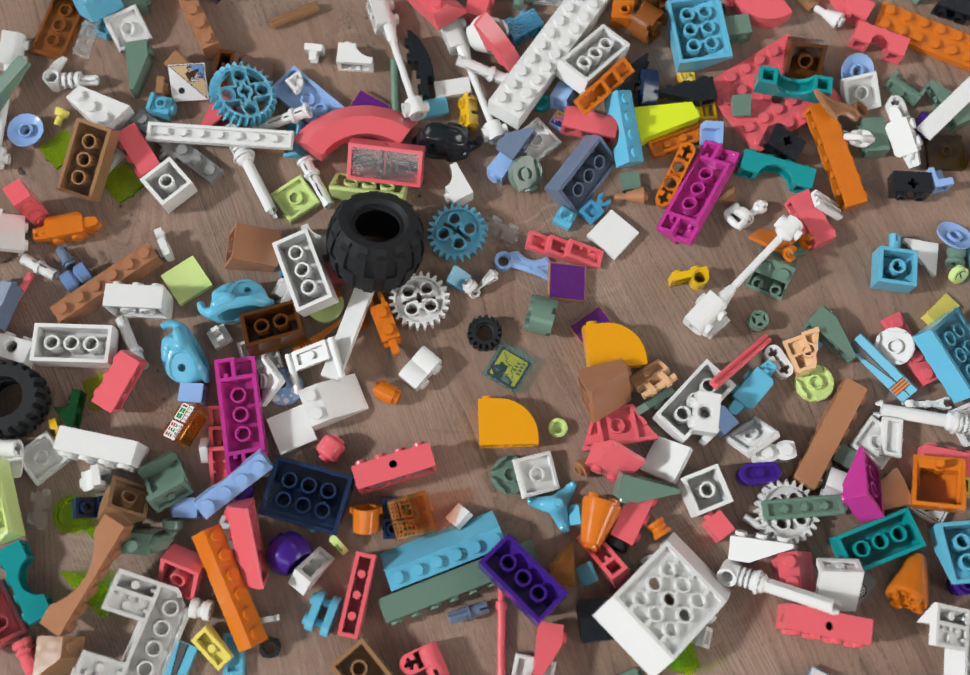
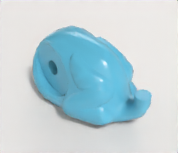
M241 279L218 287L212 292L210 307L206 308L205 303L199 301L197 302V309L201 315L216 323L235 324L240 322L239 314L271 306L275 302L268 297L265 289L259 283L251 279Z
M174 319L162 322L160 325L163 330L173 328V331L165 336L161 343L160 357L168 376L178 383H198L201 381L209 383L211 381V368L205 353L192 331L184 323Z

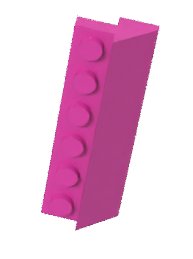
M705 140L659 221L656 230L676 245L679 242L692 247L741 158L740 153L724 149L722 144Z
M255 356L214 360L227 476L260 448L268 457Z

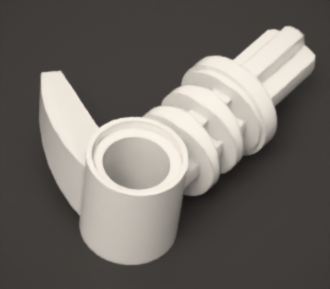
M64 56L55 60L42 76L44 82L53 92H60L64 88L68 89L69 87L75 89L78 85L84 87L98 86L100 84L99 76L83 75L81 71H76L75 74L73 72L62 73L61 70L68 60Z

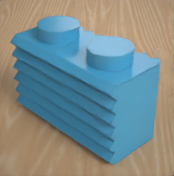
M534 8L524 9L518 16L514 18L509 17L505 20L509 31L507 37L514 47L538 35L544 27V22Z

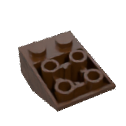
M218 48L211 78L216 71H219L221 66L225 67L227 63L232 65L234 61L238 66L242 61L244 66L247 63H250L251 68L257 66L256 70H263L262 75H269L267 80L272 81L275 65L238 51ZM227 79L222 82L220 87L228 86Z

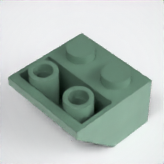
M760 247L757 256L765 249V247ZM773 251L747 278L745 287L781 300L796 270L797 260L787 262L780 253Z

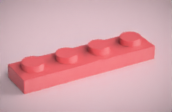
M900 312L881 320L885 329L898 327L906 330L912 337L914 336ZM915 344L913 356L905 364L919 388L937 380V377L931 366L926 362L921 350Z

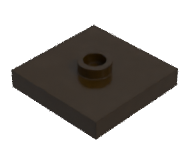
M935 135L930 141L926 137L923 139L927 169L930 167H934L935 171H964L966 169L962 136Z

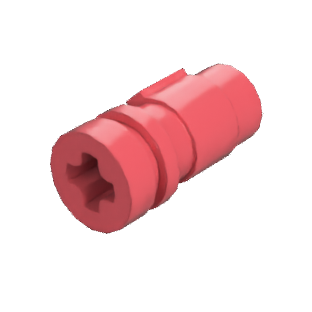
M32 635L11 645L13 652H16V658L20 659L25 675L33 674L36 645H33L35 641Z

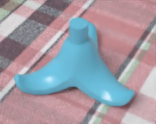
M571 481L554 495L529 497L527 503L537 510L550 514L563 534H567L570 532L567 507L577 488V484Z

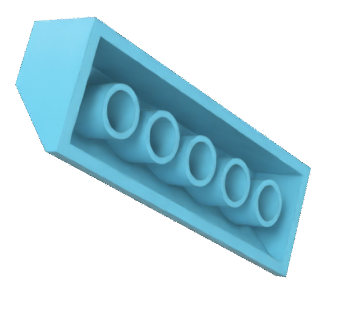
M491 510L470 518L460 530L454 525L380 553V558L392 592H396L484 557L504 536Z

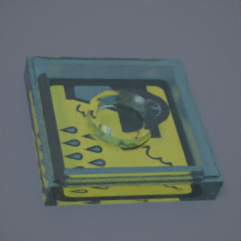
M502 341L482 375L516 394L534 365L535 360Z

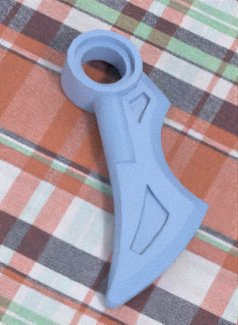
M501 251L495 256L494 266L501 272L514 268L548 281V263L551 261L547 256L542 259L531 260L524 257L519 251ZM501 257H505L508 259L509 263L505 266H502L499 264L498 260Z

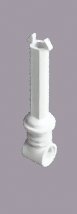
M227 124L226 127H236V125H235V124H231V125ZM229 147L234 155V163L244 168L268 215L271 214V216L273 215L274 219L278 218L276 214L278 209L254 164V150L243 147Z
M883 400L875 402V405L881 406L880 412L873 411V415L877 419L880 416L900 418L905 421L944 427L950 434L959 432L970 434V415L959 413L957 410L944 414L883 403Z
M726 559L716 574L718 582L723 586L731 587L739 584V587H742L744 585L745 589L749 587V590L755 595L766 592L831 615H839L840 610L833 608V606L842 607L838 600L770 579L767 574L763 573V570H754L752 572V569L747 571L746 567L742 569L738 561Z

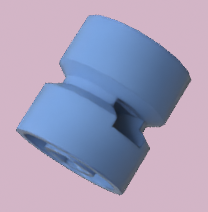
M82 261L73 267V271L67 270L60 274L59 278L68 292L71 293L94 278V275Z

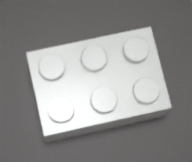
M114 281L113 284H105L102 306L115 317H123L125 315L128 318L172 320L175 298L159 283L144 285L139 282L125 284Z

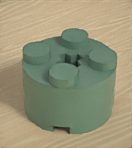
M532 294L523 330L549 337L558 300Z

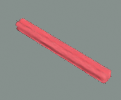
M767 334L762 335L713 377L709 382L713 389H718L771 342V338Z

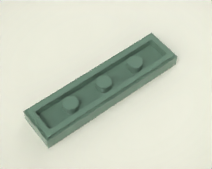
M841 494L761 501L764 521L846 514Z

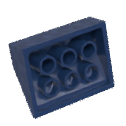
M276 455L258 514L336 536L355 484L354 476Z

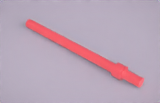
M498 588V601H496V610H498L497 675H505L506 610H508V601H506V595Z

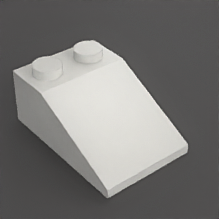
M355 373L346 375L340 382L331 379L298 391L314 431L369 409Z

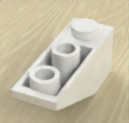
M737 529L735 532H731L728 560L750 563L793 549L794 540H790V537L778 535L777 538L769 537V534L757 532L756 535L748 534L746 530Z

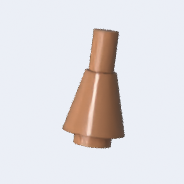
M640 187L626 193H614V201L626 200L645 205V201H648V190Z
M587 457L574 462V471L578 476L584 478L591 472V467L585 464Z

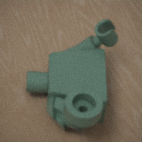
M162 519V529L133 527L131 537L121 547V553L151 555L167 549L175 541L174 537L183 528V519Z

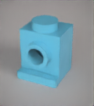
M151 92L146 110L155 118L172 121L173 115L177 112V105L173 98L156 95Z

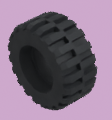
M0 361V392L9 385L20 384L23 397L19 407L13 413L0 417V438L15 439L16 436L20 438L26 436L27 431L32 433L37 429L35 427L37 424L41 425L44 422L42 418L45 414L48 415L50 410L47 408V405L51 404V398L48 396L51 391L46 386V380L35 370L15 361H8L7 363Z

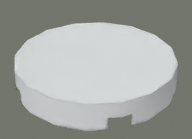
M898 327L885 329L876 337L874 346L893 365L906 363L915 351V341L906 330Z

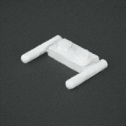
M335 336L285 355L296 395H299L298 391L302 390L297 371H302L333 359L338 378L343 379L346 376Z

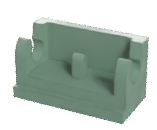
M897 69L883 88L893 95L900 96L906 104L913 108L927 88L924 87L922 90H919L897 74L900 70Z

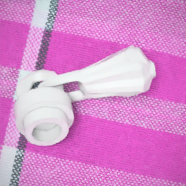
M489 269L479 284L475 280L468 278L462 283V289L471 298L476 299L481 294V288L498 280V272Z

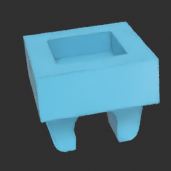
M561 206L552 220V224L569 231L577 217V213Z

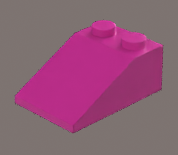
M861 446L858 448L842 484L843 493H841L843 503L850 508L852 515L856 516L863 523L883 518L885 514L879 468L864 447Z

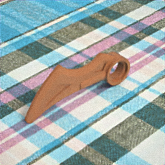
M818 89L813 90L820 104L834 120L838 116H845L854 123L868 115L867 107L861 101L849 105L826 96Z

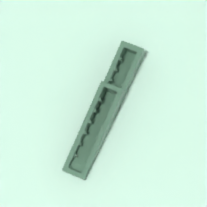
M19 55L0 76V111L31 66L28 61Z

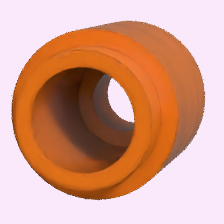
M381 380L380 383L376 382L372 390L375 393V398L390 405H397L403 391L399 390V387L384 380Z

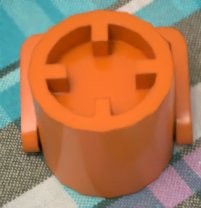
M369 503L350 506V514H353L354 533L370 535L379 532V514H382V506Z

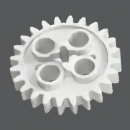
M420 271L419 276H416L414 273L405 285L390 291L392 296L388 297V301L391 302L389 308L393 309L391 311L393 316L397 315L395 318L396 322L402 320V327L409 324V330L416 326V331H419L420 327H423L424 331H426L427 325L433 329L434 322L440 324V318L445 319L446 315L444 312L449 311L447 306L450 305V300H448L450 294L445 293L447 286L441 287L443 284L442 280L436 282V275L430 278V272L426 276H423L422 271ZM429 288L431 292L424 293L422 290ZM405 292H411V293H412V295L409 296V297H407V296H405V295H403V294H404ZM432 305L435 307V309L429 311L426 309V307ZM409 309H415L417 312L414 314H409L407 311Z
M787 479L783 480L782 484L780 480H776L774 484L769 483L767 485L768 488L764 487L761 489L762 493L757 495L760 501L754 502L759 508L753 510L754 513L759 514L755 521H761L758 528L765 527L764 533H770V537L776 538L778 535L788 536L790 540H794V545L798 544L799 540L802 542L807 540L806 536L810 537L813 535L810 530L814 531L817 529L813 523L820 522L818 518H802V524H799L796 519L781 520L784 524L782 529L778 527L777 520H763L761 507L762 500L790 498V496L794 498L809 497L810 489L803 491V484L796 487L795 480L789 484Z

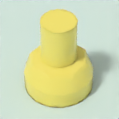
M56 107L55 115L57 116L53 124L61 127L63 120L69 117L70 112Z

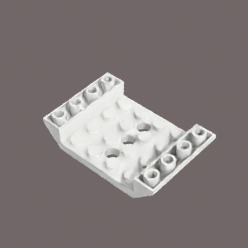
M672 532L649 559L592 616L648 675H658L677 658L724 606L732 590L721 585L717 580V575L675 532ZM650 579H655L658 582L659 587L657 590L649 586ZM666 594L672 596L673 605L670 606L665 603L664 596ZM681 610H685L688 613V621L681 620L679 616Z

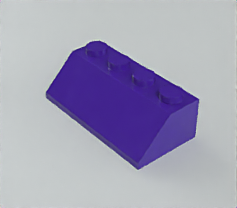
M509 533L478 563V568L536 627L548 617L568 594Z

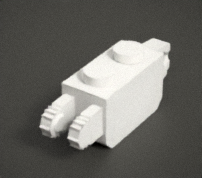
M895 104L888 110L891 122L887 123L885 129L894 155L899 158L903 157L908 168H913L921 164L919 150H921L923 145L920 135H916V122L914 118H911L910 115L905 116L903 107L900 104Z

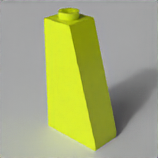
M693 102L634 107L641 146L646 145L648 141L697 124L700 118V111L694 106Z

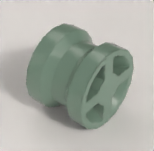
M951 247L946 250L948 257L945 260V266L949 268H954L957 265L965 266V261L963 260L966 256L965 249Z
M756 310L747 318V327L753 332H760L768 325L769 316L765 311Z

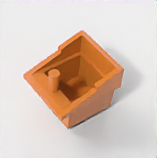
M913 454L911 507L914 509L964 513L966 511V459Z

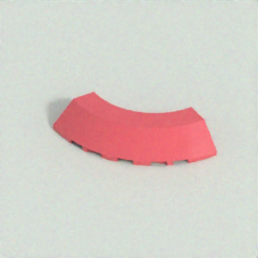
M370 105L349 106L330 111L308 123L294 137V143L323 162L330 153L341 145L348 143L352 137L405 143L419 125V122L411 121L409 117L404 118L401 112L385 107Z

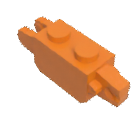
M78 211L49 216L44 220V226L32 229L33 240L36 242H50L52 245L57 246L71 241L81 242L86 238H90L91 233L101 231L103 225L97 217H84Z
M378 292L377 296L381 303L374 306L372 299L369 310L383 347L385 349L390 348L393 357L401 355L398 344L402 343L401 336L388 302L385 301L382 292Z

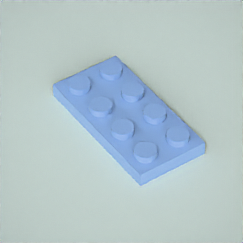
M295 66L272 86L276 87L274 93L277 94V99L288 108L300 107L305 102L310 105L313 117L311 119H302L307 124L330 111L344 108L342 104L302 71L300 72L304 85L301 92L296 96L285 83V79L299 71Z

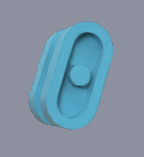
M319 589L317 593L314 592L310 599L312 606L310 611L305 613L302 624H304V629L313 632L315 627L320 628L319 635L328 638L343 598L334 595L332 600L326 599L328 592ZM323 607L328 608L324 620L319 619Z

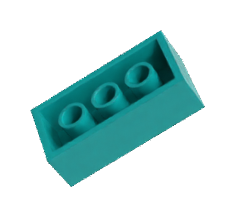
M908 507L827 539L836 558L859 559L864 571L927 546Z

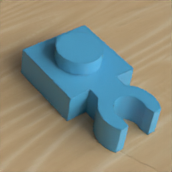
M604 193L598 195L596 202L591 199L578 211V214L591 226L604 214L605 211L602 208H607L611 203L610 199L607 202L601 201Z

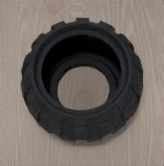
M379 191L357 193L351 195L350 199L343 200L335 210L333 217H331L326 232L327 256L338 278L344 279L346 281L345 284L368 293L390 292L393 288H400L405 285L413 274L416 273L422 262L426 242L423 223L419 213L412 209L413 205L397 195ZM365 236L382 237L388 239V241H372L366 239Z

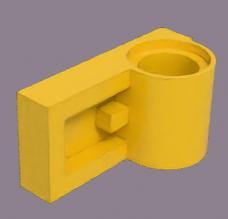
M696 265L691 267L690 270L683 271L679 269L673 271L668 278L669 287L689 283L693 290L703 289L709 280L708 267ZM695 277H700L703 282H697Z

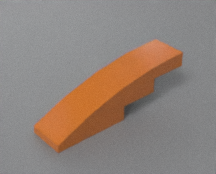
M624 56L621 57L573 102L585 116L609 96L635 70Z

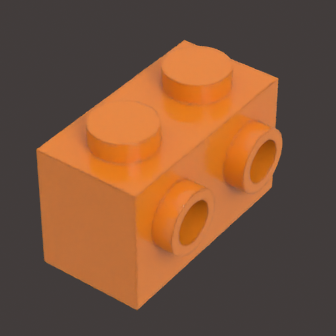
M612 0L609 27L629 29L631 24L629 18L633 12H636L633 9L637 6V0Z

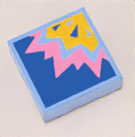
M557 108L549 122V126L560 131L564 111Z

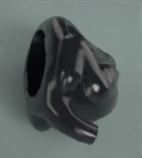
M455 122L429 123L420 128L417 135L412 138L413 145L426 146L425 157L446 160L448 162L467 159L470 152L478 149L484 141L481 136L477 137L476 140L471 139L468 128Z

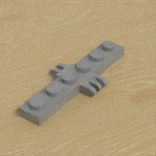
M143 109L130 120V123H135L137 128L145 135L148 122H159ZM155 142L162 147L160 150L161 154L158 157L160 162H163L168 157L175 163L179 160L211 186L224 174L220 167L193 148V144Z

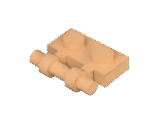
M657 359L631 375L629 381H631L633 388L638 393L646 390L641 393L643 399L646 400L657 395L665 387L669 388L672 386V383L678 380L674 373L667 376L670 374L669 367Z

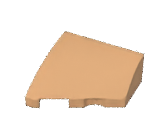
M819 327L801 332L799 336L782 341L797 378L816 369Z
M898 468L892 469L887 476L881 479L884 511L911 504V494Z

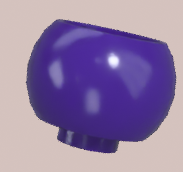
M288 531L284 534L281 532L269 542L266 560L269 567L275 573L281 576H289L311 554L309 542L304 536L295 531Z

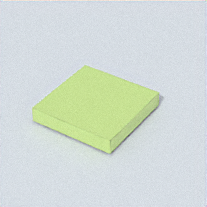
M301 174L270 194L290 224L321 205V201Z
M193 255L160 275L181 307L214 287Z

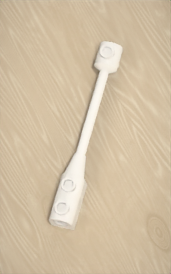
M367 0L366 8L375 35L384 34L386 40L391 45L408 98L401 105L404 118L409 117L411 121H420L427 116V112L430 110L428 101H423L421 96L414 94L397 44L396 27L399 24V16L397 13H392L394 2L393 0Z
M464 17L456 19L440 29L451 57L461 54L472 59L470 43L464 30L467 28ZM467 70L487 121L483 128L480 129L484 143L489 142L491 145H495L498 139L508 132L506 123L501 124L499 119H493V116L487 112L488 104L476 73Z
M2 30L0 39V71H5L18 55L28 61L27 56H24V52L29 51L30 41L27 40L24 34ZM10 98L0 111V170L4 169L5 164L9 165L11 162V155L2 147Z
M783 214L774 224L777 236L730 285L726 286L718 294L710 290L684 317L682 323L699 336L703 333L708 335L715 327L712 323L716 319L720 322L726 316L727 312L725 309L735 294L736 289L782 241L790 242L792 239L797 241L804 232L801 231L803 229L801 221L795 216Z

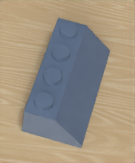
M586 134L544 189L553 201L578 215V211L590 200L616 166L614 154L601 136Z

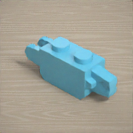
M769 359L753 371L749 369L743 376L744 382L741 385L737 383L731 391L733 395L729 399L732 402L727 409L734 417L742 409L744 411L753 409L773 386L771 376L777 366Z

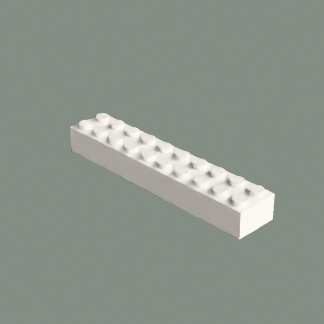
M563 0L490 97L487 112L518 130L556 79L555 73L559 60L586 38L610 5L611 0Z

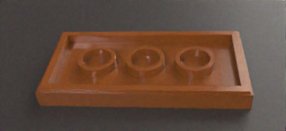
M73 0L51 1L29 49L31 54L52 60H57L62 56L67 58L84 20V17L78 13Z

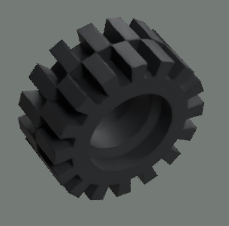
M480 315L478 319L474 318L472 323L470 322L467 332L470 345L472 344L474 349L478 348V351L485 350V352H488L489 349L493 350L495 346L499 345L501 340L502 327L499 325V321H495L492 316L488 318V315H484V317ZM480 328H489L492 332L491 338L488 340L480 339L477 335V331Z

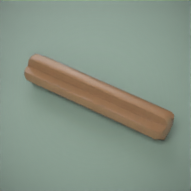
M316 1L273 17L269 19V23L273 29L318 12L320 10L319 5Z

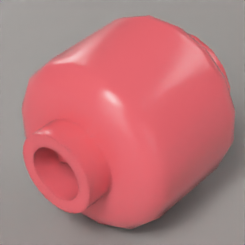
M333 433L325 435L316 447L319 453L318 458L326 464L329 461L336 463L346 450L345 442Z

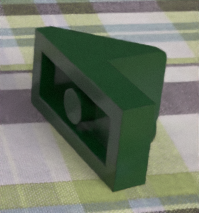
M72 389V393L68 397V408L53 407L67 427L80 429L87 396L80 389Z

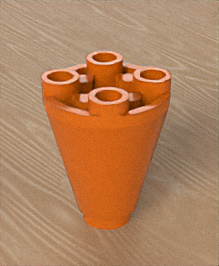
M589 492L588 496L583 497L580 535L581 548L597 552V548L601 547L621 514L622 508L619 506L620 502L612 498L605 500L594 492Z
M911 553L887 586L885 595L890 600L889 604L897 609L903 607L917 614H923L924 610L927 609L929 602L928 563L924 555Z

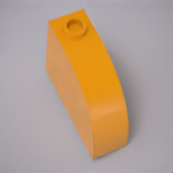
M588 321L581 328L587 367L621 358L625 365H629L630 369L645 367L648 364L646 351L641 340L627 327L616 323Z
M491 395L482 396V399H478L479 449L538 447L537 425L526 408L515 401L493 398Z

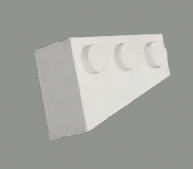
M80 85L66 96L73 108L88 121L118 131L129 124L130 120L136 115L129 105Z

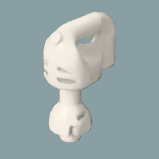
M858 129L852 130L850 133L847 130H842L843 138L852 146L868 147L872 142H875V137L868 130Z
M757 200L753 204V208L748 210L745 207H740L735 202L724 211L723 217L733 228L741 231L754 222L756 214H763L767 211L768 203L765 200ZM731 214H734L740 222H738Z

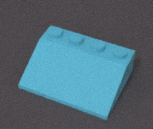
M721 0L666 1L664 12L668 15L666 27L676 74L677 72H694L733 58Z
M957 306L912 337L916 346L924 355L926 362L931 366L937 379L942 383L948 396L951 397L954 403L970 398V325Z
M970 520L935 524L928 529L933 549L951 584H970Z

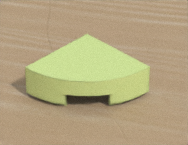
M332 535L329 538V541L341 555H345L349 551L337 535Z

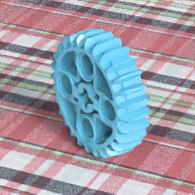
M234 61L232 65L227 63L225 67L221 66L219 71H216L211 78L208 87L210 90L208 96L211 97L209 103L214 104L212 110L218 109L217 116L222 114L224 116L223 121L228 119L230 120L229 125L234 122L236 127H239L240 124L243 125V128H246L248 125L250 128H253L255 125L259 127L261 123H265L272 116L277 104V100H275L277 94L274 93L276 87H271L273 81L267 80L269 75H262L263 70L257 71V66L251 68L250 63L244 66L241 61L237 66ZM227 79L228 86L220 87L222 82ZM265 103L264 108L259 111L258 104Z

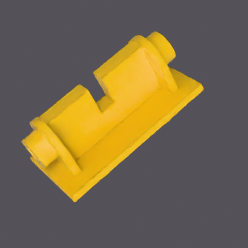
M466 91L458 103L461 110L459 122L463 126L470 128V130L475 131L479 126L478 114H473L472 112L476 113L478 111L477 98L474 95H469L468 91Z

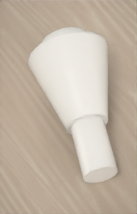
M816 5L813 9L833 29L840 28L846 20L844 18L845 13L826 10L819 5Z

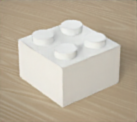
M170 157L140 179L146 189L168 214L198 192L193 182Z
M718 464L682 477L677 482L691 518L734 501Z

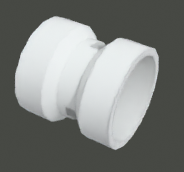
M193 597L189 604L188 617H201L202 620L210 621L213 616L215 601L208 599L202 601L201 598Z

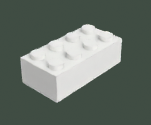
M602 24L559 60L555 76L581 94L621 57L624 56L626 58L631 44Z
M308 228L272 243L297 313L306 317L339 302L315 236Z
M35 323L29 361L37 366L110 368L113 363V357L118 352L120 331L113 325Z
M706 359L651 419L676 442L683 444L691 435L690 428L687 426L689 415L692 416V408L689 407L691 396H694L697 391L722 394V402L736 384L728 379L718 389H713L709 382L720 370ZM699 410L703 418L708 417V413L705 410Z
M62 425L59 426L52 448L59 451L60 456L70 460H83L93 465L102 464L112 469L121 468L131 473H136L137 469L145 465L150 448L138 441Z

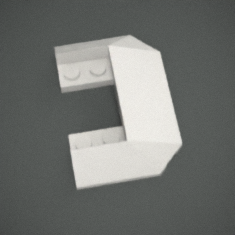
M119 568L108 585L110 588L101 608L138 620L123 658L118 660L83 649L76 667L72 668L71 675H165L174 650L189 619L188 608L185 605L180 589Z
M934 602L917 622L930 625L929 645L945 648L944 675H970V610Z

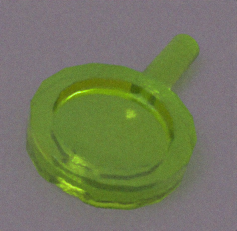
M69 495L59 500L52 513L53 523L56 528L69 534L79 533L84 530L94 539L95 529L90 525L92 518L73 519V498L81 496Z

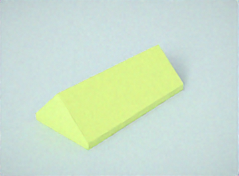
M336 172L329 184L332 199L341 201L350 199L351 195L369 191L391 193L406 200L408 186L347 179L346 173Z
M0 457V545L26 536L10 461Z

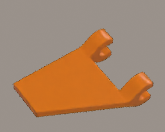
M759 228L749 235L748 239L767 247L777 234L776 231ZM806 233L797 241L793 239L790 242L782 241L774 251L779 252L787 262H792L796 256L790 253L793 254L797 251V247L792 244L798 242L801 248L808 250L812 247V244L807 241L810 242L814 236Z

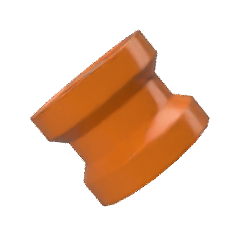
M663 516L646 527L648 531L653 533L655 541L672 530L670 526L665 524Z

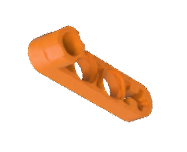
M684 142L680 145L656 194L655 204L658 208L666 209L679 188L696 151L692 143ZM685 150L690 152L686 158L683 157ZM681 163L684 166V170L677 172L674 169V165ZM673 179L676 182V186L669 188L666 185V181ZM665 191L669 192L666 197L668 202L660 203L659 198L663 197Z

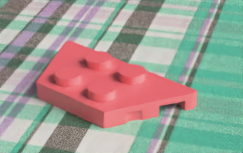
M633 403L625 404L595 423L590 421L582 451H590L595 442L615 440L622 445L657 440L658 436L649 427L647 421L637 413Z

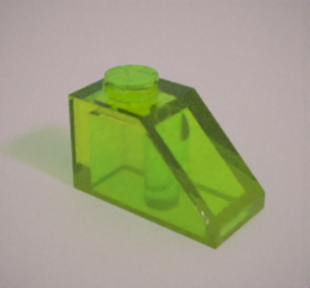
M690 642L666 668L679 674L684 673V675L696 673V668L701 666L692 643Z

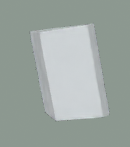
M873 71L841 79L840 96L843 99L841 102L852 105L857 101H861L865 104L867 110L882 107L877 72Z

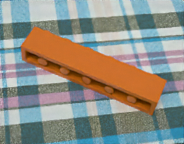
M820 103L812 104L803 113L836 202L839 203L841 212L861 207L868 201L867 192L863 189L861 176L856 170L855 160L848 149V141L843 138L842 125L838 122V119L834 120Z
M221 524L192 536L238 651H245L268 640Z

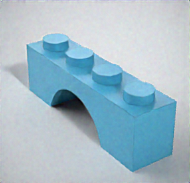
M616 90L604 99L606 114L614 117L619 127L618 143L613 150L616 168H631L644 162L631 90Z

